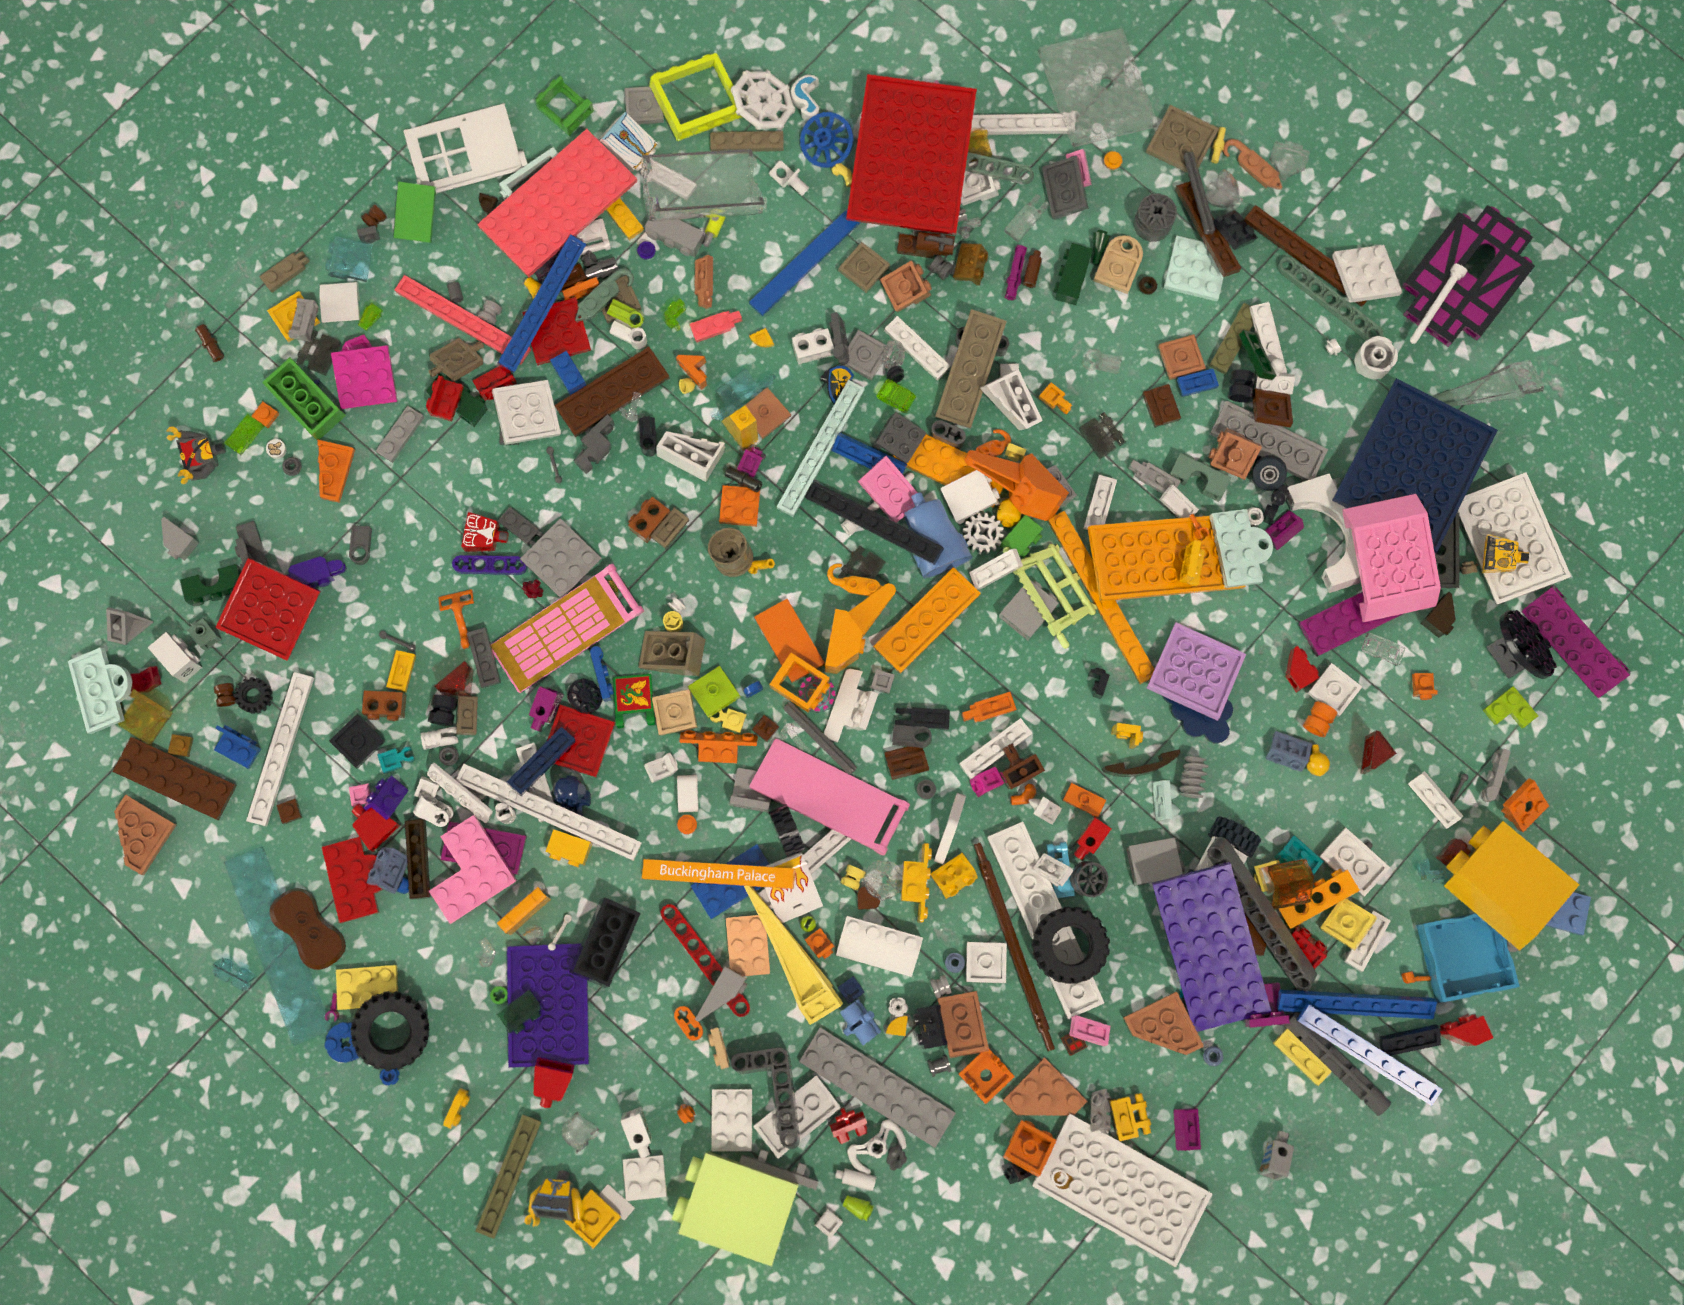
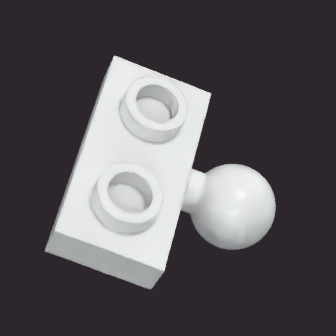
M1275 358L1270 362L1277 375L1273 380L1262 379L1256 375L1254 389L1285 394L1293 393L1295 376L1294 374H1280L1285 368V363L1280 358Z

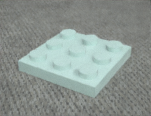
M1176 235L1163 289L1217 302L1224 277L1205 243Z

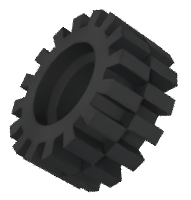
M249 677V680L244 679L243 683L240 682L238 684L239 688H235L237 694H234V698H236L235 702L241 709L251 714H259L261 710H267V705L270 707L271 703L269 702L273 700L271 696L273 692L266 682L253 677ZM251 689H258L261 693L260 699L257 702L251 703L247 700V693Z

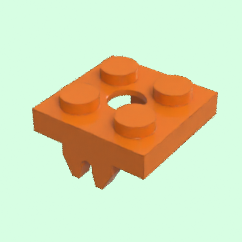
M1528 778L1503 804L1504 808L1501 811L1505 814V818L1514 823L1517 830L1524 832L1549 807V804L1535 780ZM1528 801H1531V802H1532V807H1531V809H1530L1529 811H1525V809H1526V805H1525V804H1526Z
M990 1049L989 1051L981 1052L958 1073L985 1104L1015 1077ZM988 1069L991 1071L992 1078L989 1081L981 1079L980 1073L982 1070Z

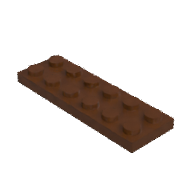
M647 347L554 406L576 438L598 424L607 414L611 416L670 379V376L651 348Z
M130 737L112 771L218 821L237 786L133 737Z

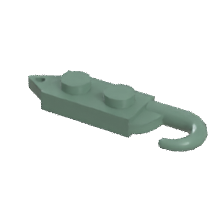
M625 268L618 269L600 283L578 304L579 309L575 319L576 322L587 319L592 320L618 295L619 287L615 281L620 276L627 275L629 277L628 286L630 287L634 282L632 272Z

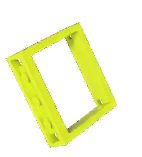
M717 53L704 55L701 59L695 61L690 60L679 67L673 66L668 71L653 74L650 78V88L677 141L742 118L741 115L736 113L737 109L733 94L731 93L733 84ZM714 67L733 105L680 124L661 85Z

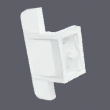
M848 669L845 672L824 734L834 742L839 741L843 726L858 731L866 730L878 693L873 691L864 692L857 689L863 671Z

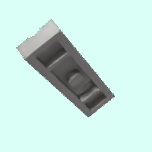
M763 1149L760 1150L758 1159L743 1154L741 1156L739 1164L814 1190L817 1188L818 1180L804 1175L806 1164L799 1162L795 1173L766 1163L768 1151Z

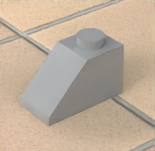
M163 517L161 519L164 546L169 549L167 553L176 560L180 557L185 561L199 543Z

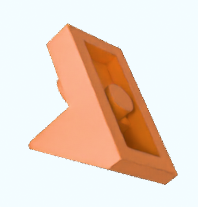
M678 355L676 357L678 365L701 390L706 387L707 376L699 369L706 363V357Z

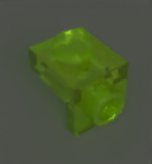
M680 298L676 302H671L664 312V322L670 329L674 328L677 332L680 330V324L676 319L686 310L685 303Z

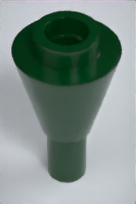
M1097 230V232L1092 233L1093 265H1099L1101 254L1111 237L1107 234V231Z

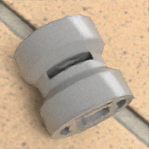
M486 300L483 305V311H480L477 317L494 326L497 321L496 315H500L502 307L495 302Z

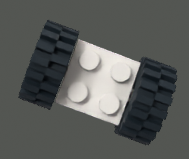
M1217 816L1208 833L1211 841L1196 870L1189 869L1187 873L1214 866L1208 858L1207 851L1218 837H1223L1230 842L1243 863H1245L1247 857H1253L1261 842V838L1255 832L1250 831L1249 828L1242 826V824L1222 816Z

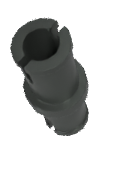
M731 466L725 471V477L737 482L741 487L745 486L756 493L762 488V481L750 477L747 472L742 473Z

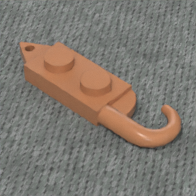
M1230 139L1225 142L1223 152L1226 157L1230 156L1227 151L1228 147L1235 146L1241 151L1238 163L1246 172L1265 188L1282 189L1279 179L1280 173L1255 151H1251L1237 139Z

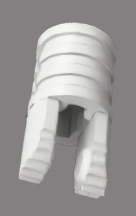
M456 727L421 733L423 749L457 744L458 738L453 736L456 734Z
M505 803L496 805V817L504 824L514 822L516 812L512 807ZM507 810L510 813L504 814V811Z

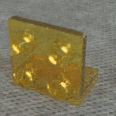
M133 689L129 696L135 700L124 715L125 721L118 723V725L151 745L173 713Z

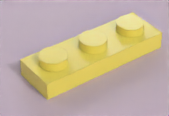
M1285 1029L1273 1042L1316 1086H1319L1332 1072L1290 1030Z

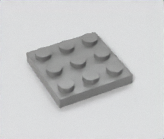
M561 518L520 558L559 598L565 596L602 559Z

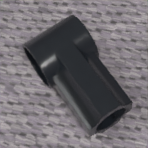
M643 416L639 418V443L642 453L647 457H651L657 453L655 417ZM647 443L653 444L650 448L644 447Z

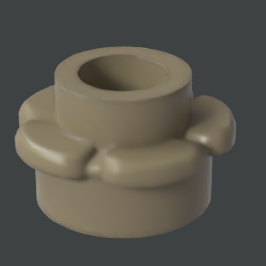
M1474 561L1463 562L1462 567H1459V569H1461L1462 574L1478 572L1477 566L1479 565L1474 564Z

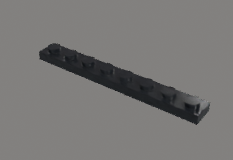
M817 482L813 483L805 497L816 505L933 565L936 564L944 550L942 546Z

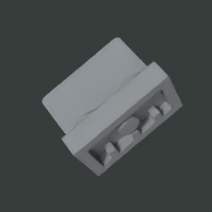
M738 768L733 794L730 798V806L769 813L771 799L750 789V784L757 771Z

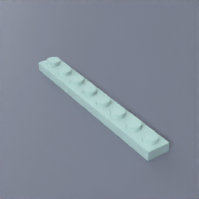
M850 380L847 381L778 503V510L794 517L832 450L837 435L845 427L865 388Z

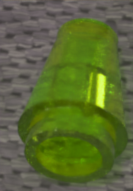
M370 302L368 306L366 305L357 325L367 331L382 317L383 310Z

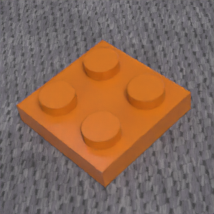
M723 485L719 524L757 527L760 491L756 493L747 487Z

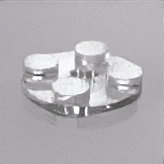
M878 860L867 868L863 883L869 894L884 901L893 898L900 892L903 874L901 869L892 861ZM879 876H886L888 878L886 880L888 884H882L880 882Z

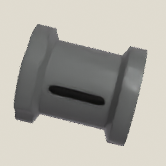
M946 1054L942 1058L933 1061L927 1060L932 1077L945 1071L952 1072Z

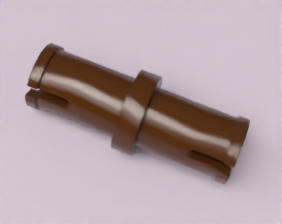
M202 324L196 327L195 332H197L202 341L203 348L207 349L213 362L222 360L224 355L217 346V340L211 336L207 326Z

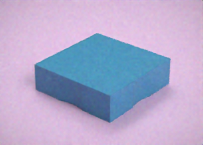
M1476 913L1417 925L1428 974L1431 977L1430 982L1434 998L1437 1003L1520 987L1514 962L1508 950L1507 940Z

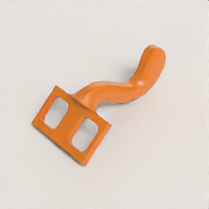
M470 589L438 597L440 611L451 609L454 612L462 648H469L468 631L462 609L464 605L474 603L473 590ZM471 594L470 600L460 601L461 596ZM452 599V604L442 606L441 602L443 600Z

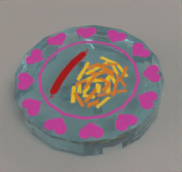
M814 675L805 678L800 684L798 697L807 703L822 680ZM831 680L829 681L831 685L825 694L821 693L819 696L820 702L815 710L811 709L809 712H825L832 707L836 699V688Z

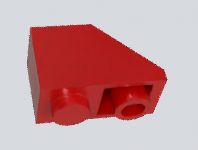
M1299 646L1290 651L1285 676L1296 693L1320 678L1317 668L1309 663L1306 652L1302 648L1300 649Z

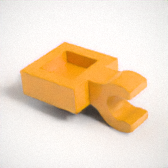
M1050 383L1039 395V399L1052 409L1058 406L1066 415L1071 410L1072 405L1063 399L1065 393L1053 383Z

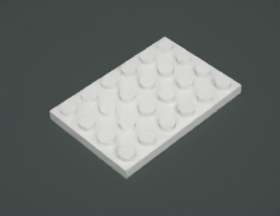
M1527 472L1464 497L1458 509L1459 518L1481 570L1487 535L1519 542L1518 551L1529 552L1528 564L1517 563L1515 571L1483 573L1496 605L1571 578V574Z

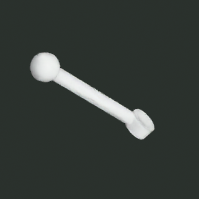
M570 915L564 916L561 928L553 942L548 945L549 950H555V944L567 923H570L572 920Z

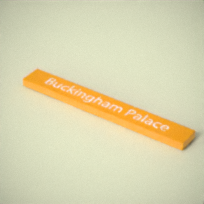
M644 859L642 879L794 889L796 869Z

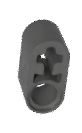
M938 420L933 423L931 429V437L957 449L963 447L966 434L961 428ZM941 428L944 430V433L937 434L935 429Z

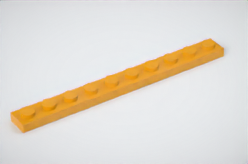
M1063 511L1047 520L1048 524L1141 685L1151 679L1155 670L1116 600L1099 601L1093 560L1066 512Z

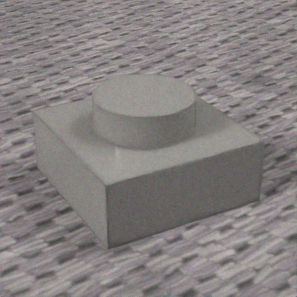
M876 669L871 689L889 694L895 675Z

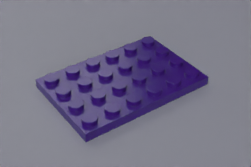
M581 943L556 944L555 950L552 951L549 950L548 945L507 947L508 1068L535 1067L537 1057L572 1065L589 1064L588 981L569 973Z

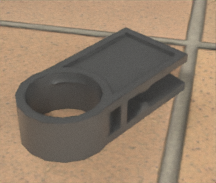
M352 526L349 557L357 565H364L370 558L372 528L370 526ZM357 549H364L366 551V556L361 561H356L353 558V554Z
M894 725L892 745L925 748L931 744L932 735L927 727ZM919 733H926L929 738L921 742L916 740L915 736Z

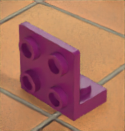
M1280 983L1264 984L1271 1012L1263 1015H1250L1251 1018L1244 1019L1245 1027L1254 1028L1289 1024V1015H1285L1284 1011H1278L1276 1007L1279 990H1281Z

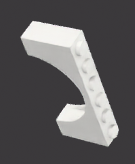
M1330 473L1289 486L1285 492L1291 511L1311 509L1322 512L1335 520L1343 531L1346 541L1345 554L1335 565L1325 569L1321 576L1329 593L1361 583L1351 528H1345L1342 509L1346 508L1332 501L1337 491V483L1331 478Z

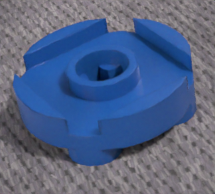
M339 1023L331 1028L326 1036L325 1049L329 1056L337 1062L348 1063L360 1058L355 1053L356 1050L351 1042L352 1023ZM349 1037L351 1045L349 1047H342V1039Z

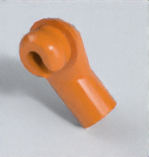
M1027 784L1021 795L1011 796V805L1029 804V799H1033L1036 795L1035 786Z

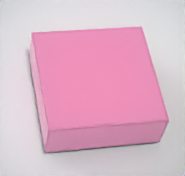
M370 784L349 787L352 807L367 803L365 799L371 793Z

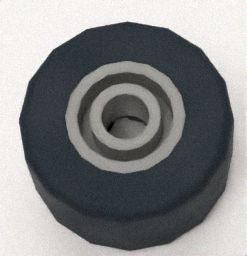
M1275 455L1261 457L1253 467L1252 477L1254 483L1265 491H1273L1281 487L1287 478V467L1284 461Z

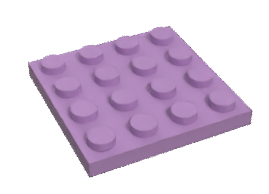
M1175 623L1147 689L1218 721L1246 654Z

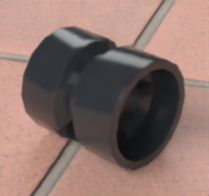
M1242 369L1232 371L1228 399L1239 403L1252 401L1255 373Z
M433 694L431 700L433 710L429 711L427 722L442 726H453L455 715L452 714V711L456 710L458 699Z

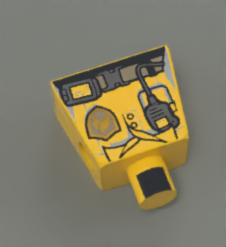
M1487 535L1485 538L1482 573L1515 571L1517 563L1528 564L1529 552L1518 551L1519 542Z

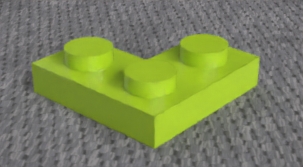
M1514 686L1483 709V712L1494 725L1510 714L1521 728H1525L1538 717V714Z

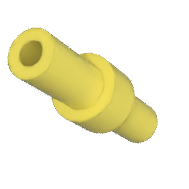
M1224 127L1219 128L1217 138L1214 140L1212 163L1219 162L1220 153L1223 151L1225 144L1223 140L1226 132Z

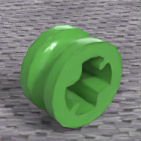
M501 986L495 987L490 993L491 1000L495 1004L506 1003L508 1001V990ZM503 990L502 994H505V997L497 1001L495 993Z

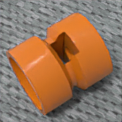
M1316 701L1311 709L1312 715L1307 716L1303 727L1316 736L1325 737L1330 729L1329 723H1333L1338 713L1331 706Z

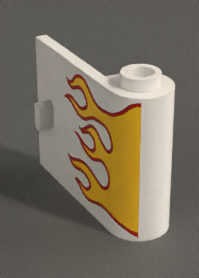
M802 852L765 866L796 869L794 889L765 887L776 917L781 923L823 906Z

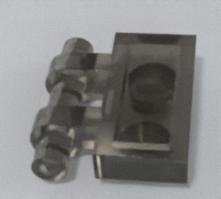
M313 330L310 342L305 341L302 350L298 351L296 363L303 366L305 360L309 361L307 366L309 370L326 376L332 364L331 353L338 351L341 342L322 334L320 340H317L315 338L318 332ZM313 345L316 349L313 355H310L308 353Z
M1105 412L1099 415L1102 422L1098 423L1096 418H1093L1078 429L1099 459L1116 449L1113 442L1117 441L1119 446L1126 443L1122 437V432L1117 430L1113 424L1114 421ZM1106 427H1107V429L1109 430V432L1112 434V435L1109 436V437H1108V435L1106 434V432L1103 430V429L1106 428Z
M858 546L850 554L851 558L847 564H844L840 569L841 572L838 577L841 579L849 575L875 580L886 561L872 552H869L866 557L862 556L865 549ZM857 561L862 563L857 571L852 569Z

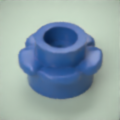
M383 1069L380 1072L382 1083L387 1086L396 1084L399 1080V1070L391 1069V1071H385Z

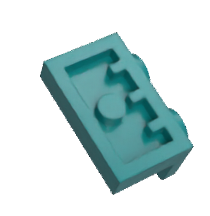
M1295 835L1288 840L1282 850L1274 857L1302 883L1309 880L1324 862Z

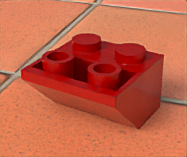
M1475 1013L1458 1017L1459 1021L1452 1023L1449 1021L1440 1025L1441 1037L1462 1046H1477L1494 1038L1484 1016H1476Z

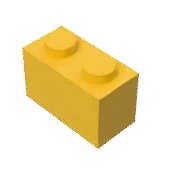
M553 829L545 852L550 854L549 858L560 861L563 858L569 860L567 864L579 868V865L585 866L592 843Z

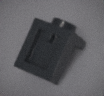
M1101 668L1091 669L1088 676L1099 679L1094 681L1092 691H1094L1093 697L1101 699L1110 674H1107Z
M1012 1162L1002 1165L1004 1176L1010 1184L1020 1182L1033 1175Z

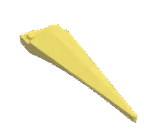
M744 886L771 940L797 1005L808 1023L811 1025L839 1008L843 1002L832 988L831 982L753 887Z

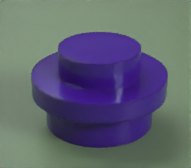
M644 241L639 244L637 252L639 257L648 260L654 257L656 248L653 243Z

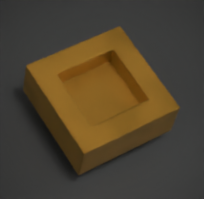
M172 734L168 753L189 757L194 738Z

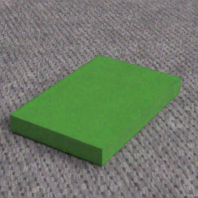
M398 182L394 238L432 243L436 186Z

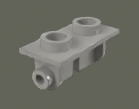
M1107 1089L1091 1093L1090 1132L1101 1130V1133L1107 1134L1111 1129L1110 1116L1106 1112H1111L1109 1100H1112V1097L1107 1092Z

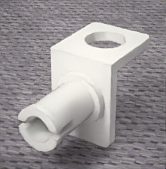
M779 161L769 172V175L783 188L791 185L801 196L810 188L797 177L800 171L799 168L793 172L782 161ZM778 168H783L786 171L784 178H779L776 175Z

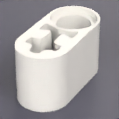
M697 775L677 776L678 812H698Z

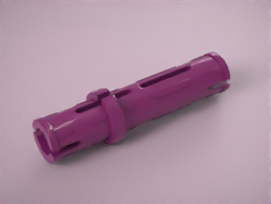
M1022 245L1015 247L1010 275L1006 281L1007 289L1004 298L1010 301L1016 300L1018 286L1021 285L1020 277L1027 248Z

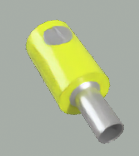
M714 211L705 229L707 236L703 243L705 247H709L712 238H717L724 223L725 216L719 212Z

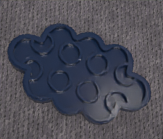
M1162 696L1167 703L1172 705V716L1176 720L1183 722V730L1188 736L1200 737L1204 735L1213 744L1222 743L1228 738L1230 728L1226 721L1233 713L1232 703L1228 699L1217 721Z

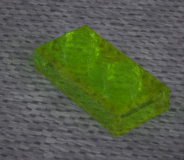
M247 414L224 444L239 455H242L263 429L264 425Z

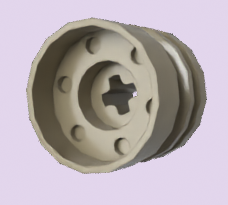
M734 528L721 529L710 538L708 543L710 558L718 571L723 575L738 577L750 569L754 554L744 534Z

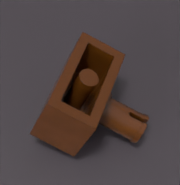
M1013 743L1007 745L1008 747L1002 748L1010 765L1000 771L999 774L1008 789L1012 790L1045 771L1036 754L1032 753L1025 758H1020Z

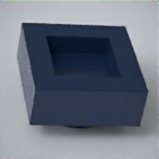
M854 976L837 987L848 1004L865 993Z

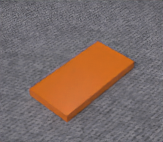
M788 599L754 616L781 665H783L790 653H793L816 669L825 665ZM795 663L787 676L791 683L810 672Z

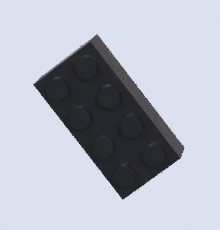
M606 897L600 899L569 973L601 987H610L641 913Z

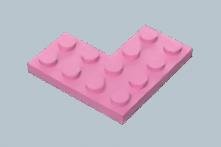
M475 815L440 836L462 869L429 891L450 924L517 881Z

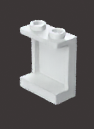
M978 470L940 488L958 524L966 522V518L992 505L997 506L1000 504L998 501L1000 495L997 489H993L990 484L992 479Z

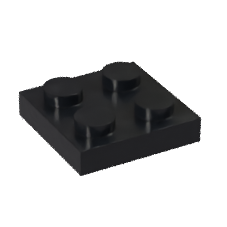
M1236 210L1216 217L1213 220L1214 226L1234 250L1253 243L1258 238L1254 230L1246 224L1242 215Z
M356 714L329 740L356 769L386 742L359 714Z

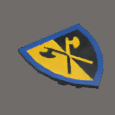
M833 366L821 376V382L827 383L828 395L833 404L836 403L847 381H851L854 376L852 371L846 366Z

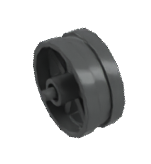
M1091 861L1078 863L1074 867L1070 878L1075 892L1082 896L1093 898L1100 896L1105 891L1109 880L1104 866ZM1092 865L1096 866V868H1097V870L1094 871L1093 873H1092ZM1086 866H1087V873H1085V872L1083 871V869H1084ZM1085 883L1083 889L1080 888L1079 884ZM1089 885H1090V888H1091L1092 892H1091V893H1086V892H1087V889H1088V887H1089Z

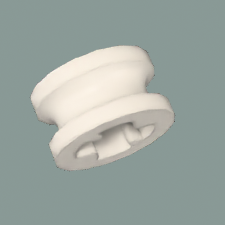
M673 597V601L669 602L668 606L681 615V611L685 610L686 607L676 597Z

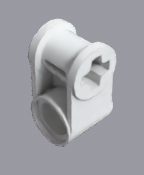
M421 794L413 810L417 817L425 819L438 827L445 826L454 815L452 807L429 794Z

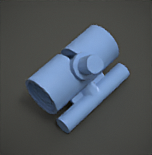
M859 999L840 1012L847 1022V1027L843 1030L846 1036L855 1034L862 1045L882 1032L873 1020L874 1013L867 1011Z

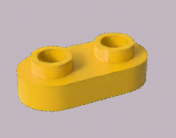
M462 1088L459 1089L443 1126L450 1129L453 1126L457 1127L462 1115H459L462 1107L465 1108L470 1100V1096H468L469 1091Z

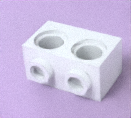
M818 328L808 334L799 333L792 338V345L798 365L833 356L834 347L828 328L824 330L823 328ZM824 340L826 344L819 345L817 341ZM804 344L807 345L808 348L806 350H801L799 346Z

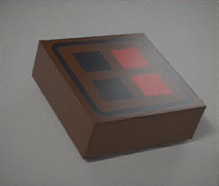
M1070 1033L1060 1038L1069 1056L1087 1048L1084 1040L1069 1036Z

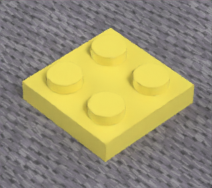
M1344 899L1337 903L1320 928L1355 951L1377 920V917L1350 900Z

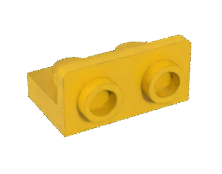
M1193 540L1186 546L1179 582L1193 586L1199 585L1205 551L1200 549V541Z
M1117 723L1112 727L1111 735H1116L1117 739L1127 740L1130 738L1129 748L1131 749L1137 747L1143 740V731H1140L1141 726Z
M963 853L930 873L931 878L942 891L945 899L955 896L959 890L973 884L978 878L975 869Z

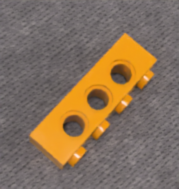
M1340 868L1331 873L1332 877L1325 881L1322 878L1313 883L1315 887L1312 889L1304 888L1296 893L1297 897L1291 900L1288 897L1279 902L1280 906L1277 907V910L1287 927L1292 929L1360 891L1349 871H1342ZM1333 882L1339 885V891L1336 894L1331 893L1329 890V886ZM1319 892L1322 895L1320 903L1313 902V893ZM1299 901L1305 905V910L1302 913H1298L1295 910V904Z

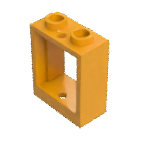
M790 653L769 685L771 689L809 713L811 709L815 710L820 702L819 696L821 693L825 694L831 684H829L830 677L793 653ZM795 663L822 680L807 703L781 686Z

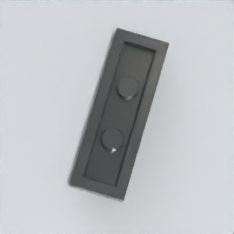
M484 627L468 632L467 636L481 688L501 683L487 628Z

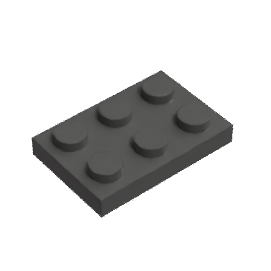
M1077 155L1042 167L1051 215L1054 220L1089 209Z

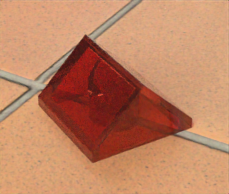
M464 661L437 683L435 688L445 696H471L474 671Z
M1376 730L1365 736L1360 774H1366L1376 769L1397 754L1380 731Z

